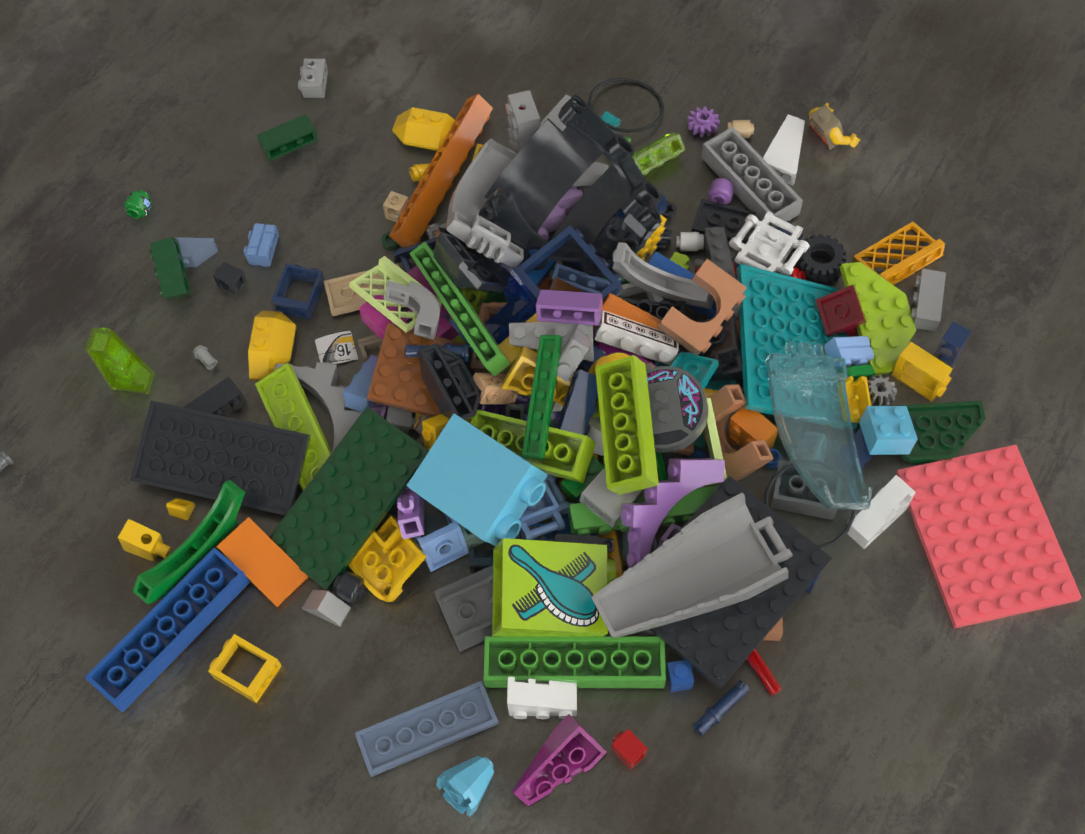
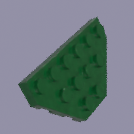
M982 400L892 405L907 406L918 439L910 454L896 455L909 464L952 460L985 421L986 417Z

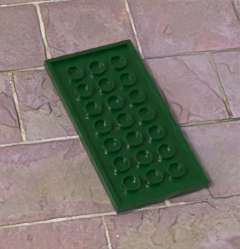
M366 407L269 538L299 566L302 572L325 590L330 591L337 576L343 574L405 490L429 450Z

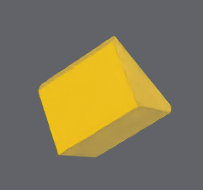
M175 498L168 502L166 507L170 516L189 520L195 503Z

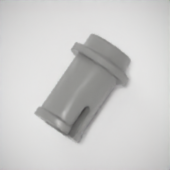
M199 345L194 349V358L199 359L208 370L213 369L217 365L218 361L208 352L207 347Z

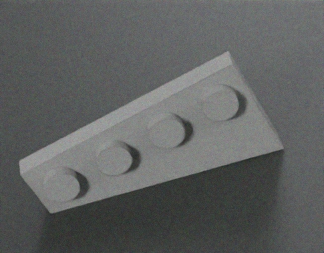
M556 322L509 323L510 345L520 348L525 346L535 351L539 347L540 335H560L562 337V350L573 332L577 330L592 340L590 350L583 360L594 363L593 325Z

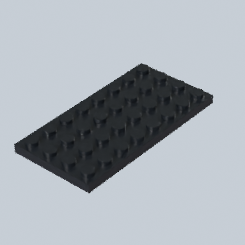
M151 400L130 481L216 500L224 482L231 480L245 491L241 506L286 515L295 502L311 436Z

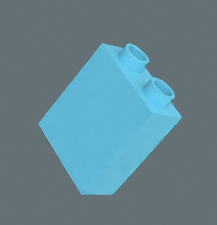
M453 414L407 484V487L481 540L496 546L503 538L515 539L522 525L519 519L528 505H535L544 495L546 485L543 482L548 474L466 420Z

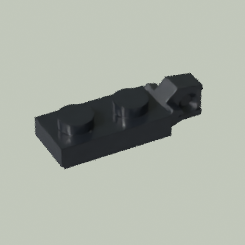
M556 534L552 540L554 542L607 545V553H612L614 550L613 538Z

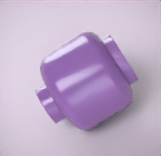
M725 178L713 180L708 191L709 200L721 204H729L734 193L733 184Z

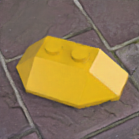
M412 107L397 116L392 131L404 145L438 151L455 120L446 113Z
M261 311L254 318L248 349L250 380H261L274 372L276 363L284 364L291 361L296 325L280 311Z

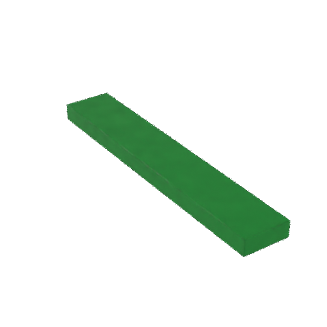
M540 335L521 456L524 459L544 460L562 345V337L560 335Z

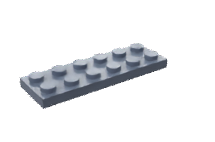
M479 681L360 730L355 735L369 775L373 777L499 723L482 681Z

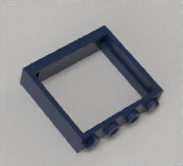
M571 225L514 270L518 280L537 301L540 289L527 274L572 238L611 283L599 293L602 294V301L605 300L609 293L616 296L623 290L620 276L616 272L612 274L608 269L610 266L603 257L599 259L591 243L587 245L583 240L585 238L578 229L574 230Z

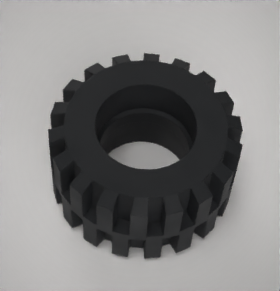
M819 234L817 237L812 235L810 239H804V241L808 242L809 248L806 252H803L794 267L804 272L806 281L826 286L827 284H834V281L837 282L841 276L839 267L845 264L847 258L843 244L838 243L836 238L831 239V236L827 235L825 237L823 234ZM813 258H821L826 260L828 263H818L814 261Z

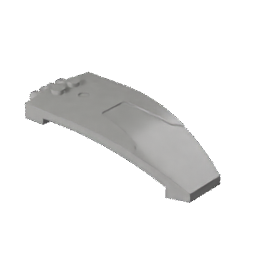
M489 139L462 176L452 195L448 209L447 231L465 242L469 248L477 249V252L483 253L487 258H493L496 263L501 262L516 269L524 259L523 249L510 242L511 233L479 216V211L487 200L484 197L517 154L495 140Z

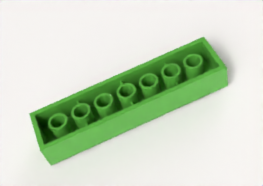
M485 636L484 684L485 688H508V677H515V682L528 683V679H536V683H548V681L577 683V688H664L666 682L665 643L659 637Z

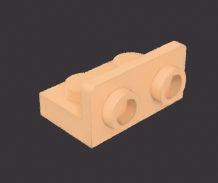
M492 373L474 374L473 380L479 390L482 391L479 400L480 404L515 403L519 392L511 389L509 391L501 389L506 374H497L496 376Z

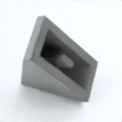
M312 590L302 607L303 610L341 627L351 609L346 603L325 590Z

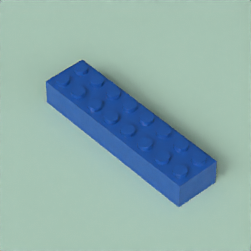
M213 548L84 678L123 713L250 583L247 576L216 548Z

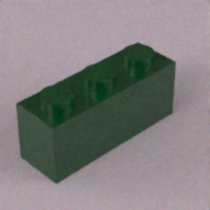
M307 114L257 135L260 147L269 162L318 141L315 127Z
M170 237L150 243L151 249L149 253L155 262L154 273L160 282L159 292L161 297L168 301H173L191 296L192 293L179 241Z

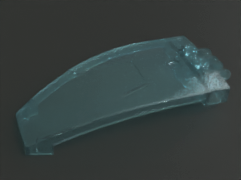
M788 341L785 345V354L772 353L766 358L772 408L784 448L805 484L827 509L867 510L870 508L873 487L866 488L857 454L845 386V379L848 378L845 358H834L824 355L822 344H816L814 349H812L811 343L804 344L799 342L795 352L794 343Z

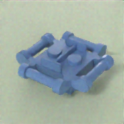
M548 474L543 482L546 485L544 495L535 505H528L520 517L522 539L533 540V538L549 532L565 529V523L560 514L567 513L570 503L566 502L555 482V476ZM548 518L553 520V522L533 530L528 528L529 525Z

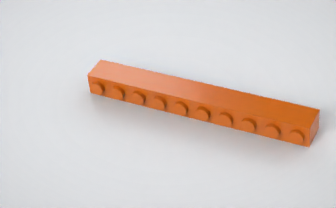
M479 94L467 98L389 234L402 248H407L421 242L422 234L429 228L428 223L436 215L437 207L444 201L446 191L451 188L454 177L460 172V166L468 158L469 150L474 147L477 136L482 133L484 123L489 120L493 108Z

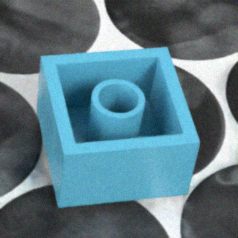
M867 406L859 421L869 455L910 454L918 440L907 406Z

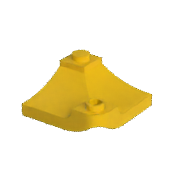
M391 516L378 531L374 530L349 564V567L356 575L364 579V585L377 598L385 602H392L403 591V583L427 556L412 537L402 538L398 521Z

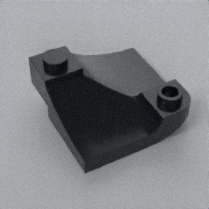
M734 314L728 321L723 320L721 323L723 329L717 337H711L709 342L712 344L705 353L701 351L698 356L718 360V367L709 381H732L743 377L741 342ZM714 318L701 321L700 323L708 322V321H710V320H712V319H714ZM679 344V352H690Z

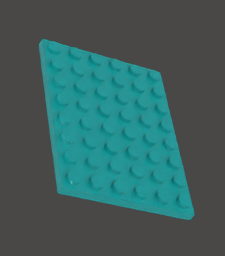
M740 264L737 267V281L747 287L743 293L746 296L739 308L743 386L746 400L745 409L845 431H855L857 423L842 421L837 384L842 382L839 372L843 369L839 366H830L828 355H826L824 349L825 344L833 337H848V335L843 331L828 337L816 303V299L841 289Z

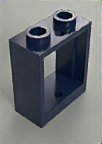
M286 264L270 301L273 310L280 311L286 315L311 320L324 287L325 278L323 272L316 268L309 269L296 264ZM292 279L314 284L307 302L285 298Z

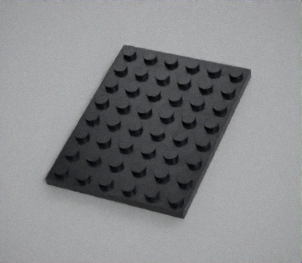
M730 475L682 528L702 513L743 492L746 506L754 523L766 517H771L774 522L773 526L782 542L793 554L789 559L778 563L782 569L785 567L788 569V579L748 600L650 629L719 690L832 560V557ZM760 530L759 532L773 556L778 554L779 552L766 530Z

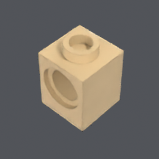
M391 191L383 204L385 218L397 222L409 201L408 196Z

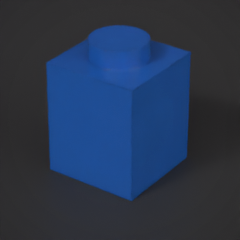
M686 660L667 663L666 674L670 692L692 689L694 678L691 665Z

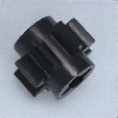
M664 225L665 230L660 235L661 239L656 244L657 248L665 249L666 244L671 245L672 230H667L668 225Z

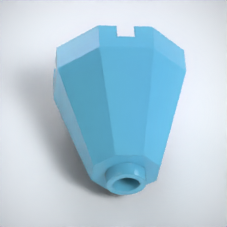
M476 756L444 771L437 778L436 786L439 790L442 787L444 788L445 792L442 795L449 804L459 813L463 814L467 811L466 815L470 817L477 810L494 775V765L487 757Z

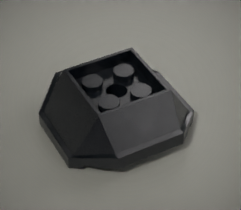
M438 227L434 233L436 241L433 258L456 288L483 292H503L506 289L513 270L512 267L501 262L496 263L493 258H487L483 253L477 252V249L466 246L465 242L448 232L446 228Z

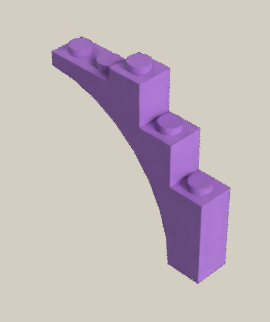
M714 458L669 459L667 468L668 480H658V486L646 488L644 490L645 503L622 504V525L629 527L628 569L634 567L650 553L654 536L662 520L682 497L707 484L724 482L725 460Z

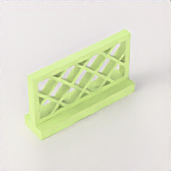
M384 256L379 259L377 266L351 281L349 287L407 333L415 327L416 313L413 310L412 312H401V307L406 306L386 300L374 299L372 295H384L385 298L388 280L406 286L409 285L410 281L420 283ZM378 273L384 279H373L372 276ZM370 284L369 288H361L358 285ZM372 284L384 285V290L372 289ZM434 295V297L436 298V300H437V302H438V304H439V308H440V310H441V303H442V302H441V300H440L438 297H436V296ZM386 306L398 307V311H389ZM401 317L412 318V321L406 324L401 320Z

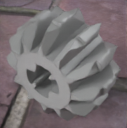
M881 374L877 378L872 375L867 380L871 406H889L894 403L897 389L894 388L895 382H889V376L883 379Z

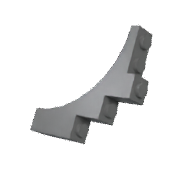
M317 362L315 369L309 366L298 367L292 365L301 387L317 397L332 417L334 424L333 452L362 412L354 409L350 411V408L345 407V398L343 397L345 386L336 387L339 378L336 365L330 362ZM276 363L274 371L283 366L284 364Z

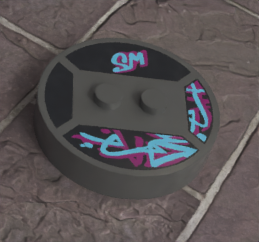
M661 366L646 371L655 452L670 453L684 449L701 435L706 426L709 408L704 390L694 376L680 368Z

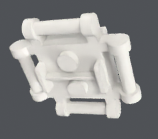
M770 211L766 213L762 222L756 216L749 214L745 219L743 227L729 242V246L739 252L735 258L736 263L775 273L778 271L786 276L791 275L794 265L803 252H806L809 248L808 242L798 240L803 231L802 227L794 226L774 216V213ZM769 223H772V224H774V225H776V226H778V227H780V228H782V229H784V230H786V231L792 233V235L789 236V235H787V234H785V233H783V232H781V231H779V230H777V229H775V228L769 226ZM751 227L755 228L746 245L743 244L741 241ZM792 249H796L789 261L783 264Z

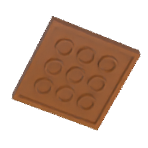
M387 323L367 400L430 417L440 415L441 413L422 379L419 358H405V344L433 345L438 343L441 346L447 343L451 345L464 344L435 336L434 340L415 335L412 329L406 333L397 325Z

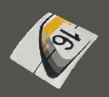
M351 331L334 333L315 340L320 363L330 362L335 365L358 360Z

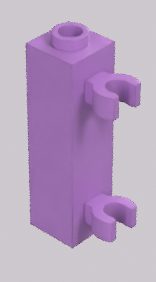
M406 487L397 500V521L403 539L424 535L425 499Z

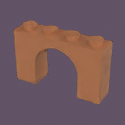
M708 259L697 271L692 281L710 293L716 303L714 319L703 323L695 322L672 306L657 326L658 329L694 355H698L701 351L705 353L712 344L709 342L711 337H717L723 329L721 326L723 320L728 321L735 312L732 310L734 305L737 304L739 306L746 296L743 294L747 288Z
M725 385L709 398H711L723 460H725L727 478L730 475L739 482L774 458L765 440L752 441L738 451L729 445L725 436L727 419L732 413L744 406L746 400L739 385ZM703 430L702 433H703V436H704L705 441L707 442V440H706V435H705V430Z

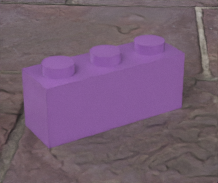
M540 290L536 303L537 321L599 326L603 312L602 294Z

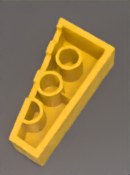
M523 346L506 374L501 389L508 391L511 389L518 391L522 395H531L537 353ZM557 376L553 401L557 402L558 405L563 406L572 377L569 381H565Z

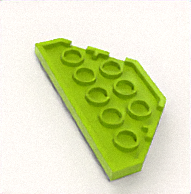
M861 262L842 264L839 268L845 288L850 285L855 286L867 321L856 327L859 336L868 337L869 347L872 348L874 354L867 365H872L875 376L889 374L895 367L899 355L907 347L916 332L907 296Z

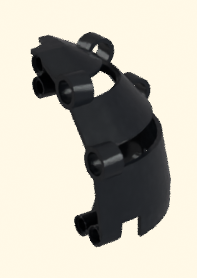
M573 95L562 106L558 114L560 121L567 127L561 131L548 118L523 145L484 196L487 200L479 211V216L511 233L510 242L519 246L524 251L523 263L531 257L529 250H540L550 242L538 234L539 229L567 191L602 154L610 160L612 165L575 204L554 233L552 239L571 225L574 230L578 229L585 237L583 240L587 245L589 243L593 245L597 251L596 255L601 258L603 257L610 264L618 242L626 243L634 253H637L645 246L649 237L662 222L657 207L662 201V196L658 189L644 178L632 157L635 154L633 146L625 137L615 134L583 99ZM620 209L626 215L624 219L618 216L614 217ZM572 238L533 269L535 271L541 270L546 267L549 260L581 263L584 272L590 276L603 275L596 265L590 262L588 256Z

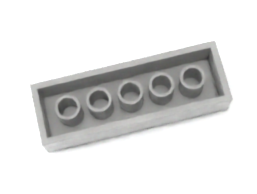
M733 127L703 144L701 158L720 178H725L733 184L735 195L749 210L756 212V217L761 222L768 211L784 221H789L800 214L803 200ZM769 223V226L775 229L778 227L772 223Z

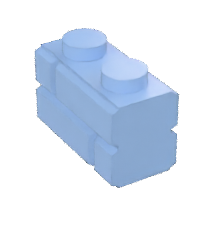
M867 336L833 337L824 346L830 366H839L841 369L848 368L851 365H867L868 361L874 356L872 348L869 347L870 342Z

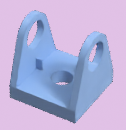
M445 513L444 515L449 525L422 538L421 536L413 537L414 541L427 556L425 562L430 572L469 554L458 522Z

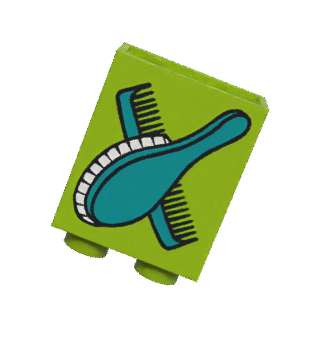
M503 538L493 549L492 636L603 637L608 634V628L592 599L593 595L616 579V562L614 559H607V545Z

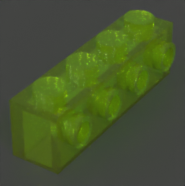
M668 133L636 151L632 157L643 176H645L650 170L664 165V162L678 157L686 148L679 133Z

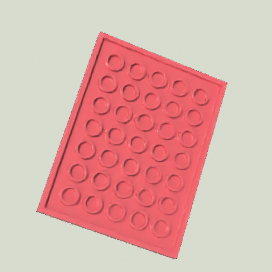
M1017 445L897 470L896 475L916 492L908 507L954 629L1076 602L1082 598Z

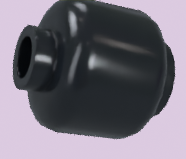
M351 572L339 574L333 585L336 597L351 604L355 603L358 598L362 600L367 590L364 587V579Z

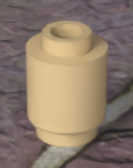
M732 120V122H727V130L733 127L743 138H750V135L754 134V124L750 123V120Z

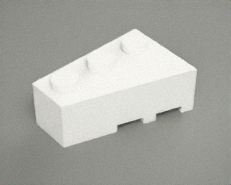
M895 475L885 487L878 491L871 501L869 500L863 505L858 515L855 514V519L847 534L865 549L907 510L916 492Z
M508 677L507 705L509 716H513L515 719H526L527 716H536L537 719L559 716L560 719H564L568 714L577 716V683L559 681L536 683V679H528V683L515 682V677Z

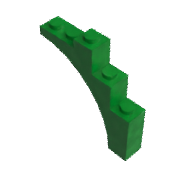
M231 480L224 482L219 496L201 524L166 559L138 575L133 593L147 605L165 597L215 546L219 545L238 527L239 522L235 519L245 491Z

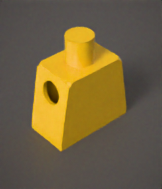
M130 519L127 520L118 536L124 551L154 561L157 555L167 558L172 550L171 546L164 544L161 534Z

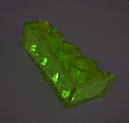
M105 327L101 329L92 328L85 350L110 389L149 394L155 372L113 330Z

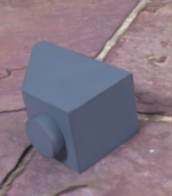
M176 237L179 241L185 268L197 267L218 252L214 238Z

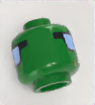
M142 190L132 191L124 203L126 213L135 219L145 217L152 206V200L148 193Z

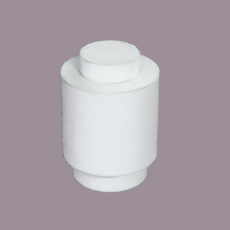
M680 232V236H676V247H680V251H698L703 249L704 235L699 234V232Z

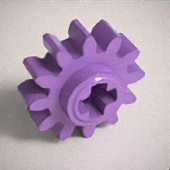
M697 107L696 112L691 111L687 119V124H689L688 130H693V135L700 133V137H703L705 133L707 136H710L711 131L716 133L720 123L718 119L719 114H713L714 109L707 111V107H704L703 110Z

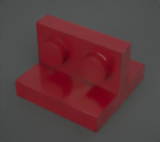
M854 285L816 299L828 337L843 331L849 337L857 334L855 327L867 322Z

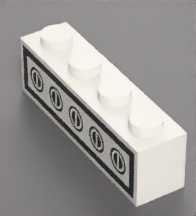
M604 310L599 326L595 325L594 340L670 366L679 351V343L663 331Z

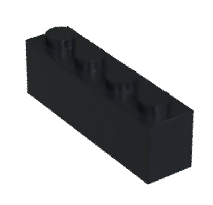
M228 376L185 405L184 408L226 417L234 410L241 408L246 403L242 392Z

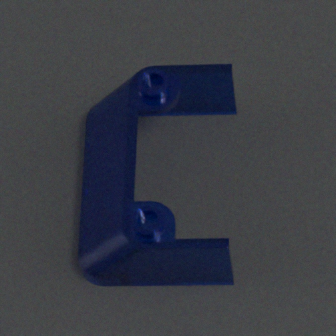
M502 263L501 267L512 279L504 290V296L509 303L484 323L498 345L509 337V323H525L537 313V299L515 271L505 263ZM443 313L444 319L465 343H468V347L475 353L457 324L446 313Z

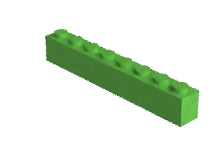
M423 242L409 254L485 368L496 376L511 365L461 289L455 287L433 258L434 250L426 242Z
M720 485L697 488L682 497L662 520V526H671L676 522H683L685 524ZM642 495L635 503H645V496ZM576 503L569 505L567 513L571 535H591L592 533L605 535L615 530H620L621 532L629 531L628 526L622 525L621 519L612 528L584 504Z

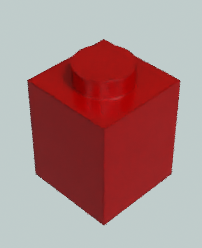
M629 729L624 733L620 731L612 739L611 750L630 770L647 755L648 748Z

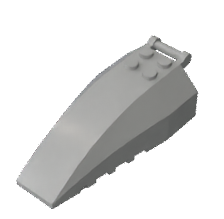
M743 492L702 513L682 528L678 534L670 540H666L662 543V546L651 554L646 555L642 561L629 568L622 576L616 578L592 596L612 638L663 626L748 600L788 579V569L786 567L782 569L778 563L789 559L793 554L782 542L773 526L772 518L766 517L754 523L746 506ZM760 530H766L779 552L778 554L773 556L759 532Z

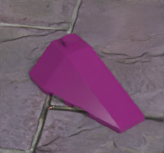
M568 714L551 732L512 792L529 806L550 794L553 788L559 784L570 782L572 780L571 777L581 771L585 773L590 770L607 751L577 720Z

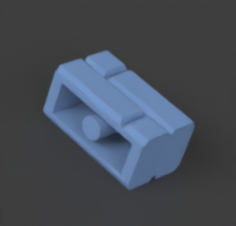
M255 223L253 230L249 231V244L244 247V257H246L248 264L265 267L271 266L279 238L275 225Z

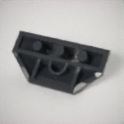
M438 343L419 349L421 376L440 413L449 419L453 414L464 420L475 417L481 392L463 359L453 352L442 348Z

